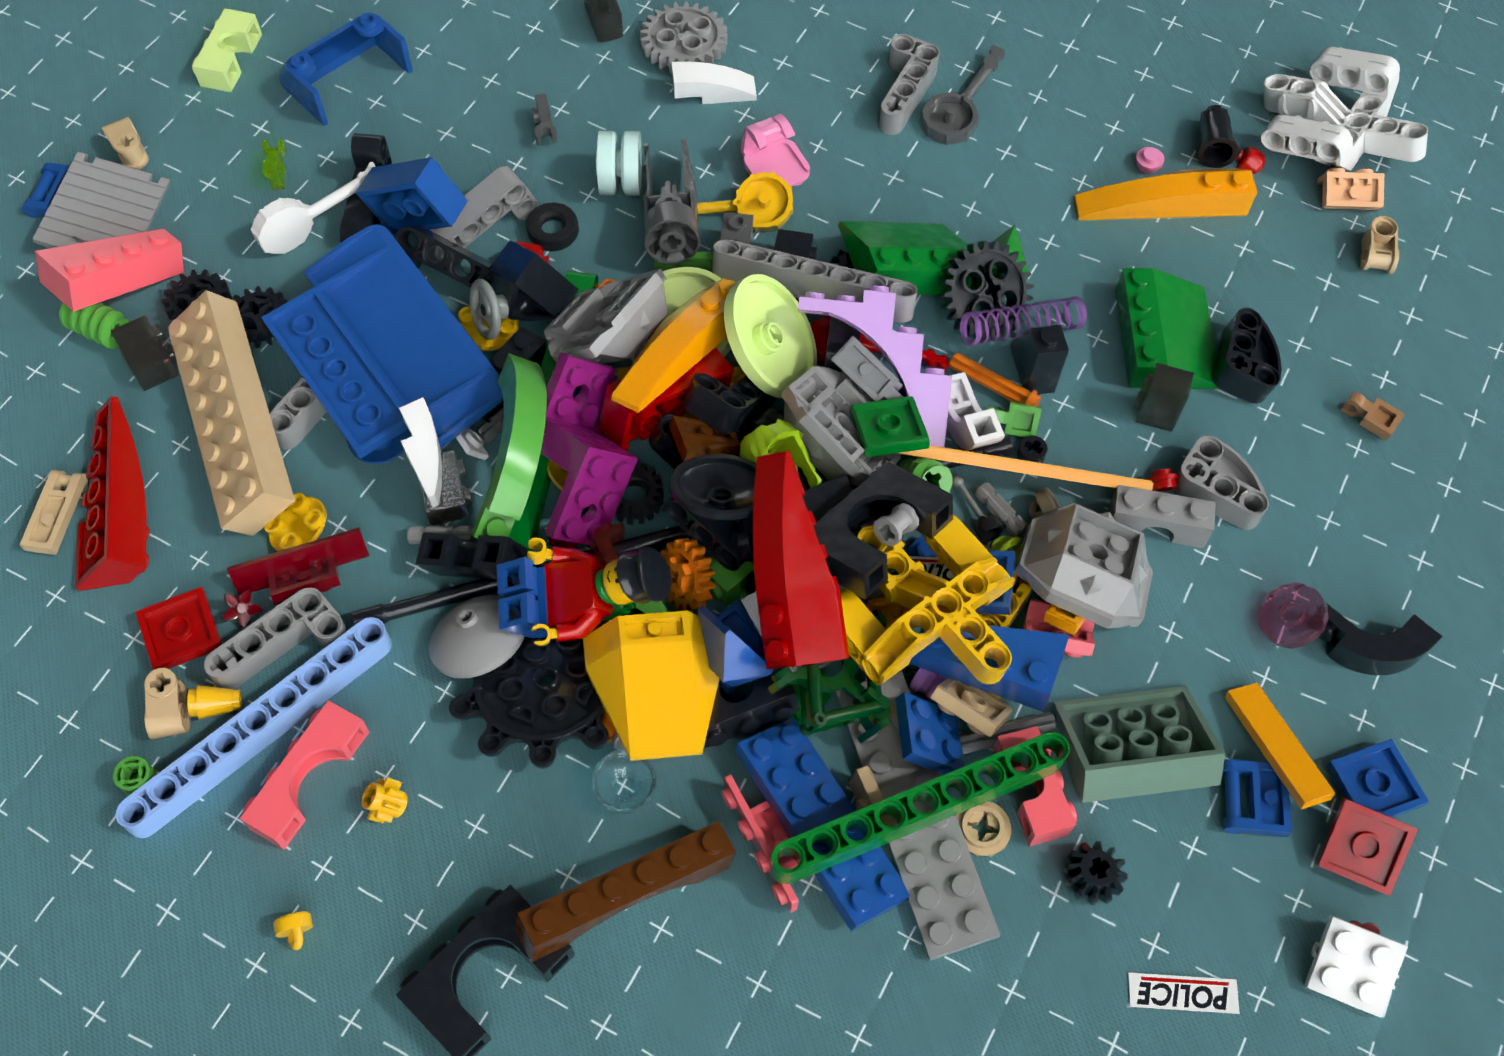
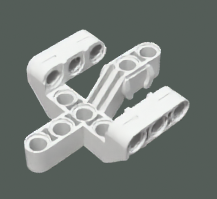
M1327 47L1311 66L1309 73L1312 79L1274 74L1267 77L1264 81V108L1270 112L1280 114L1272 119L1261 135V142L1269 150L1315 159V161L1326 166L1334 165L1349 171L1353 169L1363 153L1407 162L1419 161L1425 157L1428 137L1427 126L1417 122L1387 117L1400 73L1399 63L1393 57L1338 47ZM1328 85L1363 91V93L1351 110H1349L1329 89Z

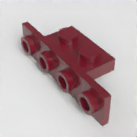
M358 527L227 567L239 596L249 588L252 593L269 587L274 605H279L304 588L311 587L320 592H325L333 587L340 586L337 566L369 557V552Z

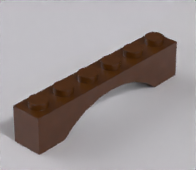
M717 821L519 912L515 925L516 933L530 962L536 961L567 946L596 925L637 903L675 888L700 883L729 869L736 850L722 825Z

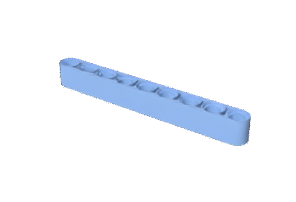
M374 617L365 618L126 797L116 809L115 817L117 822L137 838H147L165 826L386 656L392 647V640L383 622ZM380 635L377 640L367 642L371 636ZM352 656L346 663H339L343 657ZM324 677L317 685H311L314 679ZM295 699L290 706L282 707L285 701ZM266 720L261 728L253 730L258 722ZM236 743L231 751L223 753L229 744ZM206 765L205 770L201 774L193 776L197 768ZM175 788L171 797L163 799L168 790ZM144 812L143 817L139 821L132 823L138 813Z

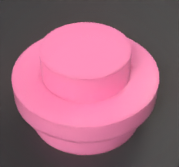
M1144 147L1136 155L1138 169L1146 174L1157 172L1165 161L1163 153L1153 147Z

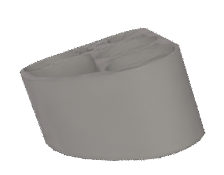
M1211 435L1200 437L1177 473L1179 479L1176 481L1177 488L1174 490L1180 496L1216 502L1215 515L1240 529L1250 530L1255 528L1269 506L1266 492L1257 474L1249 463L1228 444Z

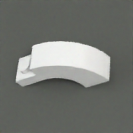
M965 372L950 375L952 376L947 429L954 441L964 450H972L1002 441L1005 435L994 408L982 411Z

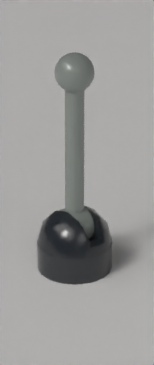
M960 475L953 476L952 485L960 490L978 517L975 522V530L981 541L989 542L996 539L1004 530L999 519L992 514L984 515L963 485V477Z

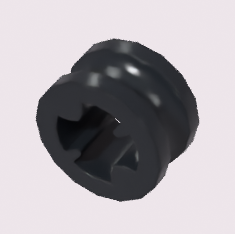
M1030 435L1023 438L1019 444L1017 458L1019 460L1043 463L1048 451L1046 442L1038 436ZM1032 448L1037 450V453L1034 452L1032 455L1027 453V450L1030 451Z

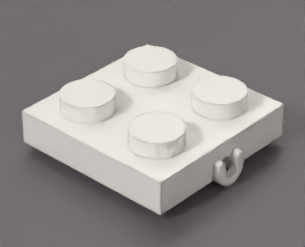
M1330 915L1320 943L1315 942L1313 945L1311 956L1314 959L1304 985L1316 992L1382 1018L1392 989H1395L1394 983L1396 978L1399 979L1398 973L1408 947L1400 942Z

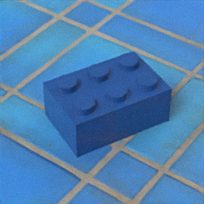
M432 157L372 167L355 192L392 234H396L402 227L416 225L428 230L452 227L468 202L458 186L449 179L441 166Z

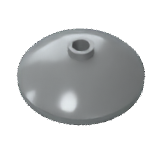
M482 595L470 598L453 607L441 618L429 641L430 659L441 673L453 678L477 677L498 668L518 650L525 636L499 630L498 599L506 597ZM511 608L509 609L510 621L516 619Z

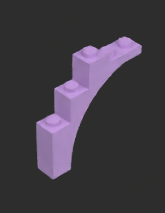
M872 285L870 290L863 291L862 303L856 302V297L848 295H837V300L824 299L825 294L806 292L805 297H799L798 313L829 315L845 322L868 338L883 353L903 385L902 388L906 397H914L928 433L930 445L945 448L952 376L944 375L945 370L937 368H926L925 373H920L924 334H916L917 328L898 327V332L892 331L896 293L889 292V287Z

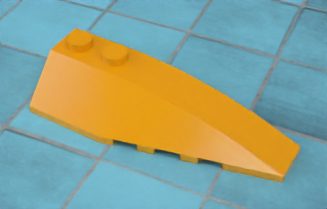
M1240 168L1188 169L1108 185L1075 194L1074 202L1078 221L1247 216L1257 195V189L1252 170Z
M723 278L696 293L666 317L657 327L613 392L612 401L639 413L727 338L724 323L725 300L730 288L736 282Z

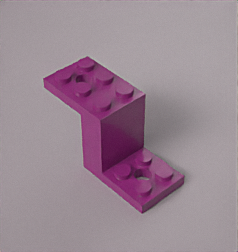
M563 352L560 353L546 389V422L541 453L568 471L569 474L545 534L551 539L600 547L605 540L638 458L593 429L604 403L606 387L612 383L617 370L608 365ZM582 385L579 395L573 398L575 388ZM590 506L588 512L581 516L582 510Z

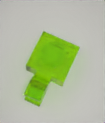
M278 139V145L274 148H270L268 141L263 140L262 148L266 156V161H262L263 175L265 178H269L273 190L285 189L286 166L284 164V155L286 154V147L283 139Z

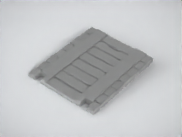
M78 151L39 228L32 238L33 243L47 248H54L146 232L154 220L155 214L170 186L171 179L161 177L158 183L152 182L153 174L98 157L94 159L93 163L86 162L88 154Z

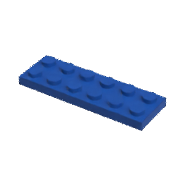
M794 717L747 738L736 745L735 752L791 838L856 811L809 739L801 734L800 726ZM851 828L846 831V834L852 840L858 841L864 838V834L858 829ZM817 842L812 845L813 850L818 854L825 855L831 852L830 847L823 842ZM881 847L814 874L851 932L907 901L910 896L902 878Z

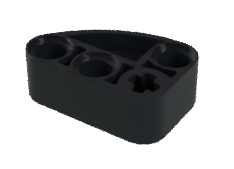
M1246 307L1241 308L1223 330L1212 372V380L1218 388L1248 402L1257 404L1263 402L1279 384L1282 372L1281 358L1274 336L1261 315L1254 309Z

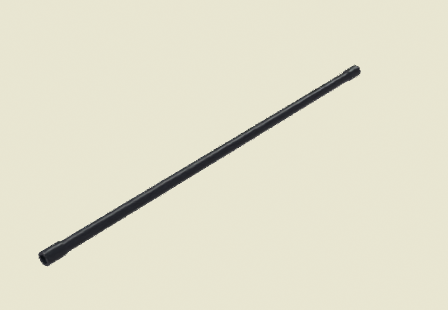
M1006 435L998 443L972 450H960L1001 457L1012 454L1013 446L1009 436ZM936 460L941 462L944 466L948 467L949 469L965 465L961 463ZM850 485V488L853 490L859 485ZM681 525L583 552L596 557L598 563H604L619 559V556L626 551H639V548L644 545L655 549L666 546L667 543L674 542V540L692 539V537L680 528ZM550 560L538 565L533 564V566L537 568L544 567L545 564L550 563ZM481 578L389 604H379L352 612L354 626L365 618H378L385 624L390 620L497 592V579ZM507 580L509 587L514 586L513 580Z

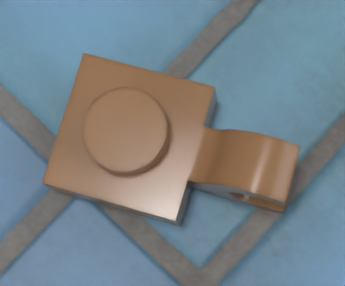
M1354 392L1341 409L1348 416L1362 417L1363 419L1359 425L1385 441L1391 437L1405 415L1378 397L1372 403L1358 392Z

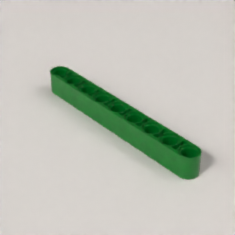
M1044 733L784 840L773 849L770 863L771 875L782 884L797 882L1048 777L1059 771L1070 752L1069 743L1059 733ZM1043 749H1051L1055 752L1057 758H1049L1044 754ZM1016 761L1023 764L1026 771L1020 772L1015 770L1011 766V762ZM978 775H988L994 781V785H985L980 781ZM955 788L959 790L962 798L954 799L950 797L946 789ZM922 801L929 806L930 811L926 813L919 812L915 809L913 803ZM891 815L896 819L897 825L892 827L884 825L880 820V816ZM851 828L858 829L864 834V838L858 841L852 840L848 837L846 831ZM817 842H823L830 847L831 852L825 855L818 854L813 850L812 845ZM783 856H790L795 859L797 866L792 869H785L779 865L778 859Z

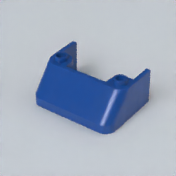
M364 13L290 57L280 69L278 77L282 87L325 126L328 124V120L319 93L311 85L315 81L375 45L408 74L413 69L405 38L379 15Z

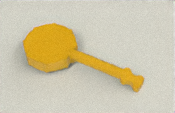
M775 172L751 174L741 184L739 189L736 190L737 196L734 200L697 203L698 214L737 211L740 214L754 215L753 229L755 232L778 230L794 213L792 186Z

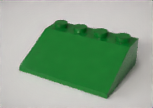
M840 221L838 224L854 269L910 282L917 287V295H939L941 292H945L946 287L940 285L939 281L947 280L948 276L942 270L953 268L949 258H959L957 250H967V243L943 224ZM967 275L966 285L968 288H970L972 280L971 277Z
M1123 268L1115 293L1129 388L1220 389L1212 380L1216 351L1205 288L1154 268Z

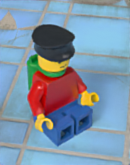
M532 538L528 542L529 548L540 550L539 552L528 551V558L522 557L497 565L498 595L506 597L498 599L499 630L530 638L547 637L544 641L534 642L537 646H545L554 638L557 642L586 638L601 622L614 619L617 616L628 615L631 610L636 609V603L660 602L666 599L672 587V574L669 565L657 550L645 545L640 547L639 551H626L622 553L619 559L613 560L604 566L598 563L596 557L578 549L555 546L552 549H547L543 539ZM546 559H550V563L545 564L544 567L537 568L533 566V564L538 565ZM508 575H509V576L512 578V580H513L514 586H512V587H509V586H508V583H507V577H508ZM510 608L513 610L516 618L511 621L509 618Z

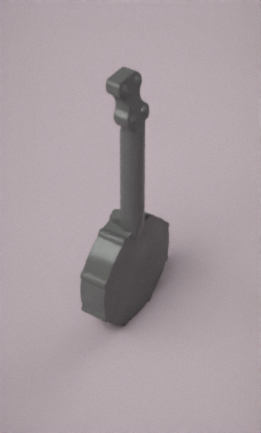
M995 45L990 47V55L984 58L983 66L963 93L951 92L932 95L921 111L920 120L922 121L926 136L945 145L968 140L974 133L975 128H977L979 121L977 109L971 99L990 73L998 69V61L1004 59V49Z

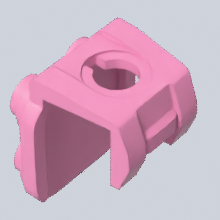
M782 114L745 127L740 151L744 156V167L749 175L775 172L789 185L798 186L808 179L810 166L796 144L787 139L795 136V133L789 121Z

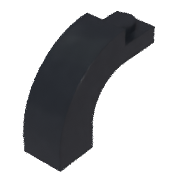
M1326 604L1308 625L1321 640L1330 643L1334 647L1327 657L1347 669L1368 675H1390L1412 667L1443 637L1415 614L1402 628L1394 633L1387 635L1367 633L1352 624L1329 604Z

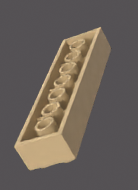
M206 290L171 322L168 330L221 529L254 536L290 506L295 499L237 302Z

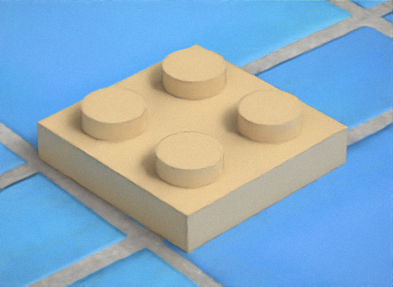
M949 678L938 685L931 696V699L938 703V707L943 712L952 716L957 715L967 722V726L973 732L979 735H987L988 737H991L1008 720L1014 710L986 691Z

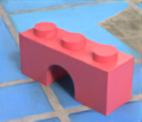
M1035 726L998 736L992 748L994 754L1041 735L1039 728ZM1043 749L1044 754L1050 758L1051 749ZM1016 761L1011 762V766L1015 770L1020 772L1026 771L1023 764ZM1059 770L1048 777L1033 782L1037 789L1038 797L1022 802L1017 811V816L1029 847L1069 836L1076 826V810L1072 802H1067L1062 790L1064 789V781Z

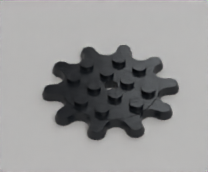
M609 620L601 622L594 630L609 622ZM525 636L520 647L512 657L498 668L486 674L472 677L474 683L470 691L455 697L450 702L449 711L454 718L461 721L472 718H483L486 720L487 728L478 740V748L482 754L488 757H496L510 744L517 742L525 743L529 746L531 763L540 769H546L554 763L557 747L566 740L579 739L588 748L593 750H600L606 745L609 733L601 722V717L606 711L586 672L583 639L557 642L554 638L545 646H537L534 642L544 641L547 637L530 638ZM551 675L556 677L550 684L551 687L547 688V686L538 684V681L543 676Z

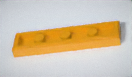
M1253 683L1229 690L1225 696L1226 701L1299 808L1304 809L1332 800L1335 795L1334 790L1260 685Z

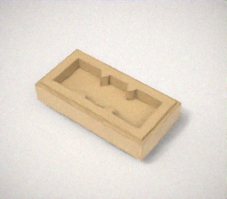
M868 766L856 769L849 782L856 798V810L884 800L871 769ZM891 815L880 816V820L884 825L895 826Z

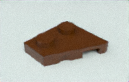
M673 415L669 424L683 462L705 454L736 455L740 447V442L735 432L731 434L720 433L701 420Z

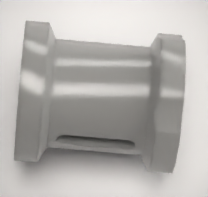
M905 503L893 507L890 515L882 516L875 521V535L884 545L894 546L901 541L903 534L918 528L919 517L910 505Z

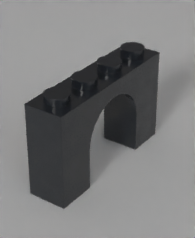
M889 461L877 471L872 472L868 479L856 489L851 490L839 504L829 509L816 522L817 525L814 526L819 543L824 544L828 558H826V562L831 576H836L838 584L865 600L888 580L887 554L852 534L859 526L873 520H878L882 516L890 515L893 507L901 503L908 504L914 508L919 517V525L915 530L931 539L953 520L952 494Z
M511 885L504 891L499 889L493 893L485 904L486 908L477 917L471 916L466 919L458 928V935L448 945L443 943L437 947L429 957L430 962L420 972L414 971L409 974L401 983V990L396 994L403 1004L452 1056H476L491 1040L488 1033L461 1005L457 994L459 973L463 965L473 954L493 946L510 948L518 952L547 982L575 956L572 946L568 944L536 961L530 962L516 933L515 925L517 914L532 906Z

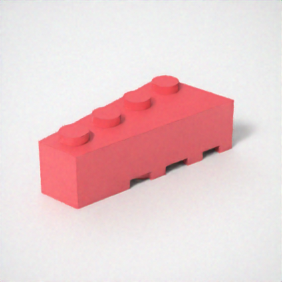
M165 229L35 251L40 283L73 312L184 273L181 242Z

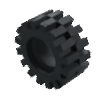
M641 463L640 468H636L635 465L626 488L631 486L643 487L647 491L646 496L638 501H629L622 496L615 515L617 514L618 521L623 522L624 518H627V524L633 525V519H638L639 524H644V517L651 521L654 519V512L659 514L661 505L663 506L664 503L663 483L660 475H656V470L653 467L647 471V464Z

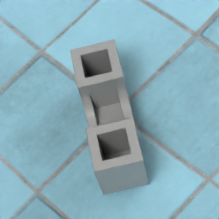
M1118 485L1109 504V512L1115 521L1139 532L1150 527L1168 529L1172 532L1171 543L1204 548L1214 531L1216 502Z

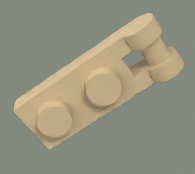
M52 470L49 473L19 544L24 551L57 555L81 493H84L88 488L89 479L86 477V474L73 473L72 475H67L65 471Z

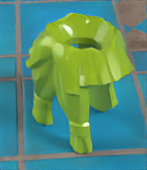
M777 419L775 424L768 426L760 425L745 436L740 443V457L755 463L757 456L790 451L797 472L798 466L802 468L810 488L821 484L822 481L815 472L816 469L810 462L809 454L802 441L804 433L796 429L788 421Z

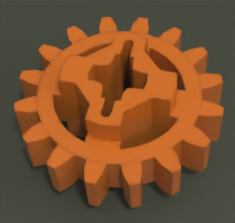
M689 538L667 543V549L661 551V555L668 563L672 574V587L667 601L669 603L675 602L676 610H698L702 604L706 607V601L712 600L709 590L715 588V584L711 581V576L715 575V571L711 570L710 567L711 557L705 558L704 556L706 548L704 546L698 547V541L696 539L689 540Z

